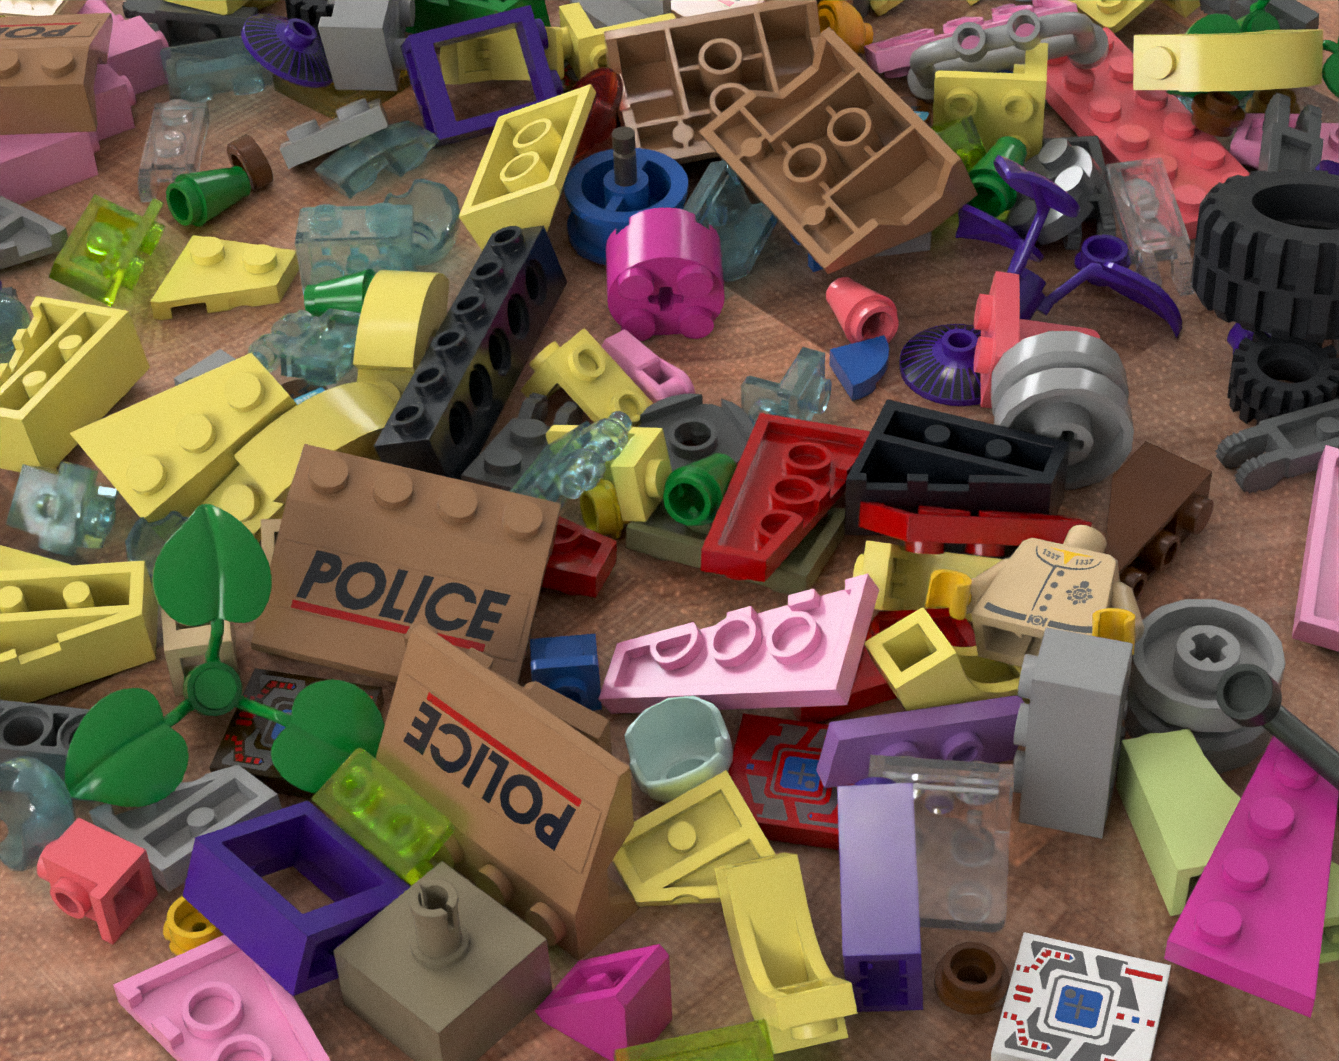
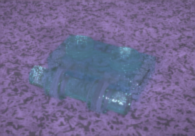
M329 308L320 317L312 316L306 310L287 313L273 324L271 333L259 336L250 345L248 354L252 352L268 372H273L281 366L282 376L302 378L307 384L314 386L337 384L354 367V349L361 313Z
M615 411L608 418L598 420L592 425L586 421L544 447L509 492L561 503L562 508L567 501L565 497L577 499L584 491L592 490L605 474L606 461L616 459L626 447L628 442L627 433L632 427L630 417L624 412Z

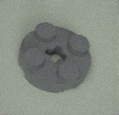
M1065 138L1050 140L1042 147L1039 154L1024 163V168L1043 175L1070 194L1080 206V213L1076 218L1068 217L1050 208L1037 239L1039 244L1053 243L1076 229L1094 208L1089 202V198L1094 192L1095 185L1100 192H1102L1104 185L1103 172L1091 155L1080 146L1070 145ZM1018 192L1014 206L996 218L1011 227L1019 237L1025 240L1037 213L1035 200Z
M690 393L667 397L650 405L640 415L641 425L639 426L663 428L672 472L679 467L717 453L728 455L738 465L754 428L751 419L745 411L733 402L721 398V407L713 404H703L702 394ZM692 440L694 444L699 446L683 445V442Z

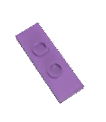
M1014 695L830 722L816 771L824 788L855 784L859 780L871 777L897 780L909 775L949 769L962 770L975 765L1013 760L1018 745L1013 744L1016 720L1020 705L1024 701L1022 697Z

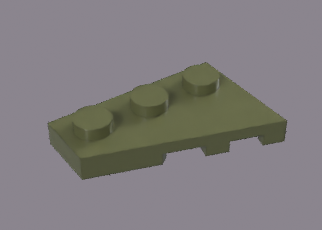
M662 499L646 522L631 521L626 527V548L649 554L659 560L674 561L700 568L701 549L713 522L703 526L683 525L669 515ZM831 507L828 510L827 518L822 517L765 582L743 581L769 587L775 592L796 594L810 590L845 536V508Z

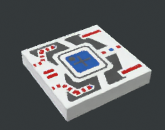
M1024 932L992 1047L991 1061H1151L1171 965Z

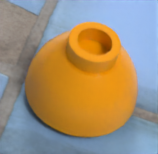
M821 0L817 4L820 33L830 27L857 55L865 54L864 46L873 42L872 26L869 23H864L861 14L847 1Z

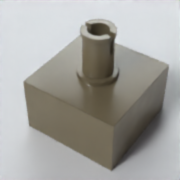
M443 861L333 950L344 1005L414 1061H476L552 992L547 938Z

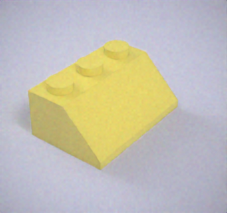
M591 84L498 117L459 215V218L482 251L492 233L508 226H518L523 229L544 225L548 233L596 95V91Z

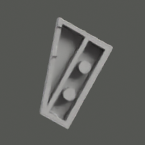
M327 0V4H335L331 17H320L318 29L335 89L398 91L400 70H407L400 46L406 39L404 38L406 27L414 26L415 0Z
M1046 627L1038 656L1025 654L1019 679L1018 697L1030 699V704L1021 703L1013 744L1026 748L1025 751H1016L1009 791L1021 793L1019 822L1103 838L1118 771L1121 742L1125 740L1126 727H1122L1123 719L1126 720L1128 701L1125 698L1130 684L1133 643Z

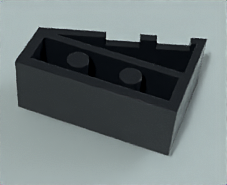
M887 399L846 478L845 535L887 536L858 527L860 501L884 503L886 506L918 514V505L965 510L971 512V516H978L979 510L1057 515L1065 494L1070 442Z

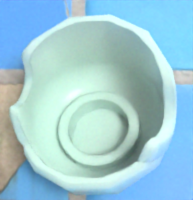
M696 696L667 698L645 709L630 724L625 733V742L630 758L629 766L633 778L640 790L656 801L668 803L723 771H728L733 761L732 743L721 712L713 703Z

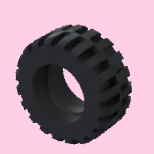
M1280 169L1279 172L1261 170L1253 171L1249 176L1245 177L1236 175L1228 178L1224 183L1219 182L1200 203L1191 275L1192 287L1202 305L1208 311L1214 310L1218 318L1228 323L1237 322L1241 325L1242 329L1254 333L1263 331L1271 333L1272 337L1287 340L1290 337L1306 339V342L1324 343V340L1336 339L1339 341V175L1328 174V171L1312 170V172H1301L1296 169Z

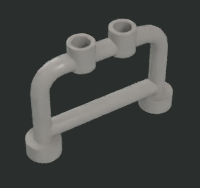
M1019 10L1011 15L1006 25L984 30L976 23L965 22L955 29L952 37L927 43L912 53L909 62L911 68L907 77L908 86L915 98L927 104H933L934 80L937 71L996 72L1014 68V64H1025L1026 50L1034 49L1040 43H1048V60L1067 56L1076 67L1092 69L1102 64L1109 52L1108 38L1105 31L1099 25L1093 23L1087 15L1079 12H1062L1038 17L1030 10ZM1029 23L1035 27L1032 34L1027 37H1020L1015 34L1017 28L1022 24ZM968 36L980 38L978 45L973 49L961 47L963 40Z

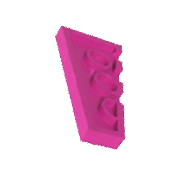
M1274 736L1167 940L1164 959L1311 1018L1317 988L1339 791Z

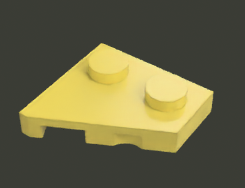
M193 235L150 301L154 319H173V307L206 303L207 313L228 311L244 305L254 307L280 303L300 269L297 251L271 247L265 244L256 245L223 240L216 237Z
M725 770L634 821V827L615 855L612 863L639 907L720 903L721 899L714 867L774 855L775 852L729 773Z

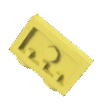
M1040 43L1034 49L1026 50L1025 64H1014L1013 73L943 70L935 73L933 131L962 159L965 168H973L995 145L996 141L1004 136L1017 138L1025 145L1027 149L1025 162L1039 154L1042 149L1048 43Z

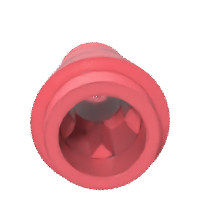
M849 277L838 278L828 287L826 301L851 344L883 335L888 343L893 339L898 330L899 320L896 306L891 299Z

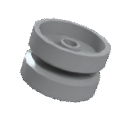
M1078 331L1044 332L1021 340L1003 353L993 369L990 393L994 425L1070 442L1065 490H1074L1098 483L1118 470L1132 450L1134 434L1132 412L1128 403L1127 374L1119 354L1103 340Z
M1184 599L1158 607L1142 620L1145 627L1144 634L1135 643L1134 655H1132L1130 684L1125 698L1128 701L1126 720L1124 719L1127 732L1131 738H1137L1149 733H1166L1190 729L1204 756L1218 774L1246 766L1266 749L1271 734L1262 726L1244 727L1227 716L1217 702V685L1224 673L1232 667L1240 664H1254L1264 669L1278 683L1281 689L1286 665L1282 642L1268 623L1244 607L1216 599Z

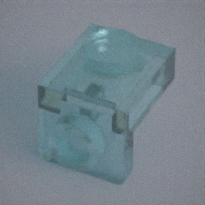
M802 347L780 383L754 376H747L741 385V409L749 416L753 427L760 413L811 421L815 413L821 415L825 411L832 388L831 380L825 378V352Z

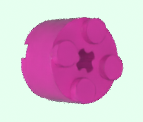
M653 208L638 212L629 217L628 226L617 235L615 229L609 236L606 244L607 302L612 317L621 326V331L626 329L639 341L648 340L653 335L683 334L691 339H699L712 332L714 320L719 316L723 308L725 293L721 242L717 231L710 224L708 230L696 222L695 214L683 209Z

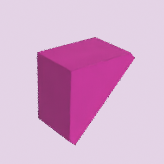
M660 944L579 960L537 1007L535 1012L544 1023L610 1061H638L672 1021L669 955Z

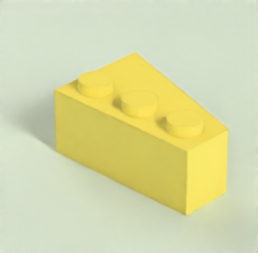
M41 296L35 297L30 306L34 317L27 329H18L13 337L12 342L16 351L9 364L0 363L1 469L46 478L78 444L70 433L102 419L148 371L150 366L129 311Z
M251 352L73 431L70 435L138 516L167 542L187 521L199 505H202L208 496L240 464L234 455L260 431L297 404Z
M145 560L0 570V700L30 703L156 660L158 603Z

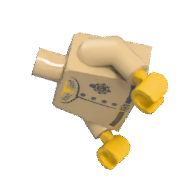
M1087 525L1073 526L1069 530L1063 544L1036 538L1024 540L1010 558L1003 559L975 578H970L968 575L955 570L940 569L933 571L930 576L925 607L930 609L934 607L950 608V616L957 620H963L966 614L971 613L978 657L1022 667L1025 654L1038 656L1046 627L1133 643L1132 655H1134L1135 643L1142 638L1145 628L1132 588L1120 582L1118 561L1113 556L1104 554L1107 546L1105 537L1101 532Z

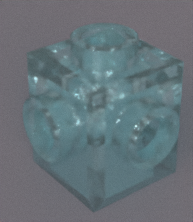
M61 461L59 469L23 464L6 525L40 536L37 546L54 553L75 556L77 547L102 549L105 538L112 530L115 522V502L118 491L114 487L96 482L99 471L83 465Z

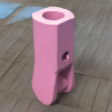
M626 329L604 340L602 348L653 403L675 395L695 394L692 381L684 371L658 357Z

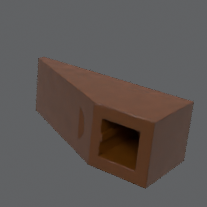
M1147 441L1112 475L1105 537L1107 546L1104 554H1109L1118 561L1120 582L1132 588L1136 602L1141 597L1146 582L1157 570L1165 571L1170 567L1184 540L1191 533L1198 535L1202 532L1211 517L1214 506L1213 501L1208 499L1212 471Z

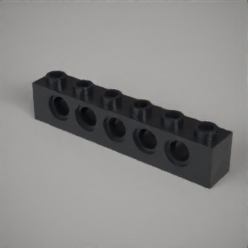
M544 225L523 229L518 226H508L492 233L374 444L381 462L461 480V474L479 456L567 284L566 277Z

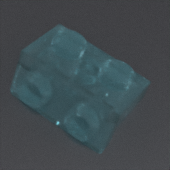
M241 36L163 48L160 52L170 102L182 100L184 104L201 103L212 99L213 94L234 91L235 95H249L261 92L265 89V86L272 85L274 74L253 58L246 49Z
M724 160L709 164L683 210L695 214L697 223L703 225L708 230L710 224L717 231L721 242L724 281L738 280L752 270L753 265L778 222V219L763 203L751 205L738 176Z
M377 203L371 206L323 204L300 209L295 247L303 296L307 285L317 284L366 269H373L375 273L380 270L417 272L412 236L414 223L413 206L409 204L393 205L390 203Z

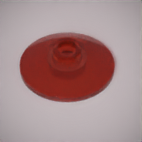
M601 67L589 72L568 91L570 92L589 84L596 91L574 161L586 154L596 144L606 141L615 128V115L621 102L623 83L620 75L609 67Z

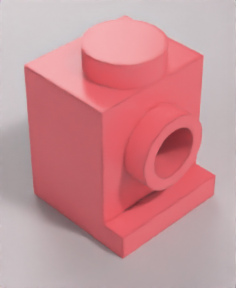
M79 817L58 839L53 840L44 848L37 863V874L41 879L50 883V895L55 904L71 917L81 919L86 916L96 921L102 940L112 945L158 895L146 849Z

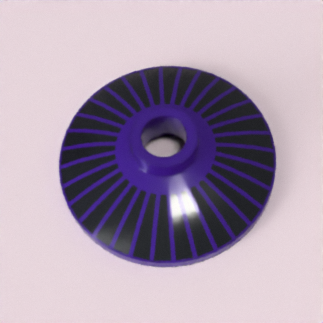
M256 14L245 21L241 30L242 41L253 58L267 70L284 80L305 87L321 88L333 83L322 40L309 23L301 19H288L274 14Z
M947 324L935 326L916 334L904 345L900 354L899 369L903 381L916 394L935 403L950 406L980 404L981 373L974 372V356L978 338L981 336V330H975L973 325Z

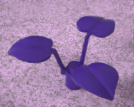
M997 155L994 160V167L1001 178L1017 192L1035 200L1037 213L1024 240L1011 227L978 208L964 204L958 212L959 224L956 238L988 241L1014 250L1007 273L1019 274L1020 319L1031 320L1036 311L1047 316L1055 303L1089 278H1098L1114 291L1142 304L1163 318L1170 325L1177 338L1182 330V318L1172 298L1153 281L1111 261L1106 260L1104 265L1092 262L1047 297L1042 293L1047 283L1037 274L1025 268L1028 259L1040 263L1044 258L1043 254L1035 247V243L1050 208L1068 217L1076 218L1080 213V206L1070 194L1050 179L1036 172L1028 171L1011 159Z

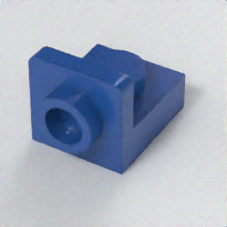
M596 634L530 639L532 682L537 681L592 711L602 710V703L599 701L601 689Z

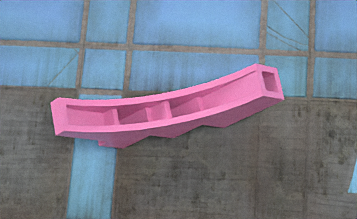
M88 0L77 14L111 13L113 18L107 64H97L94 84L98 123L97 131L0 135L1 196L17 204H22L99 175L94 153L100 151L99 141L135 128L131 106L136 105L135 95L170 82L166 61L171 60L168 42L161 31L155 32L140 15L124 20L120 14L114 15L108 8L106 0Z

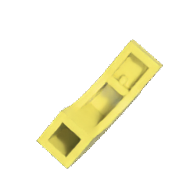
M1323 29L1265 30L1219 34L1134 35L1133 90H1179V92L1250 91L1322 84Z
M380 270L375 274L368 287L360 314L354 349L353 365L358 368L357 382H367L380 386L396 405L425 355L429 337H435L447 315L450 281L443 273Z
M367 382L346 383L310 397L274 420L234 455L240 464L208 496L203 504H211L230 513L241 521L257 541L260 542L261 519H282L287 496L304 444L381 461L374 448V444L396 407V403L380 386Z
M924 607L864 643L876 668L906 711L1018 695L1022 667L978 657L977 646H951ZM1022 697L1024 703L1030 704V699Z
M784 852L714 867L737 969L753 1018L769 1050L773 1054L848 1038L844 1016L858 1014L852 983L835 977L823 958L809 913L798 855Z

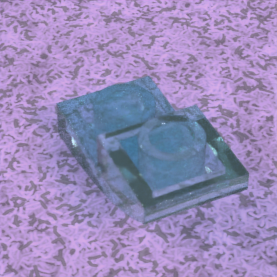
M409 120L390 124L385 129L343 146L314 170L326 185L351 199L356 193L370 187L376 180L377 174L383 168L399 177L417 168L426 159L427 153L439 142V139L434 133Z

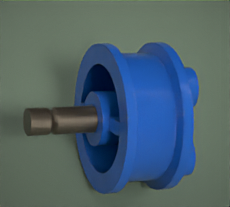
M630 127L614 129L612 132L613 149L595 153L581 160L570 170L564 183L565 200L571 209L567 220L569 242L579 256L602 265H606V244L609 236L615 229L617 235L628 226L629 217L638 212L653 208H678L686 210L683 204L688 196V177L683 167L663 153L636 148L635 131Z

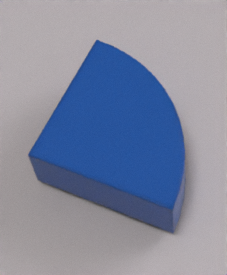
M884 335L830 349L829 365L852 401L871 394L876 389V383L888 369L889 345Z

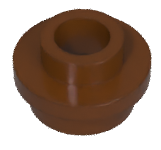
M1225 91L1197 94L1191 103V109L1194 112L1191 117L1192 124L1199 130L1217 137L1231 136L1234 128H1238L1243 124L1246 115L1243 109L1238 106L1239 100Z
M964 942L952 947L938 962L934 975V987L940 1000L952 1010L969 1015L988 1013L999 1007L1006 999L1010 981L1008 969L999 954L991 947L978 942ZM965 981H975V982H978L979 984H967V983H964V982H965Z

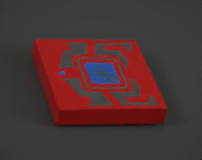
M743 713L733 751V761L728 773L767 840L839 850L837 787L824 788L816 771L829 725Z

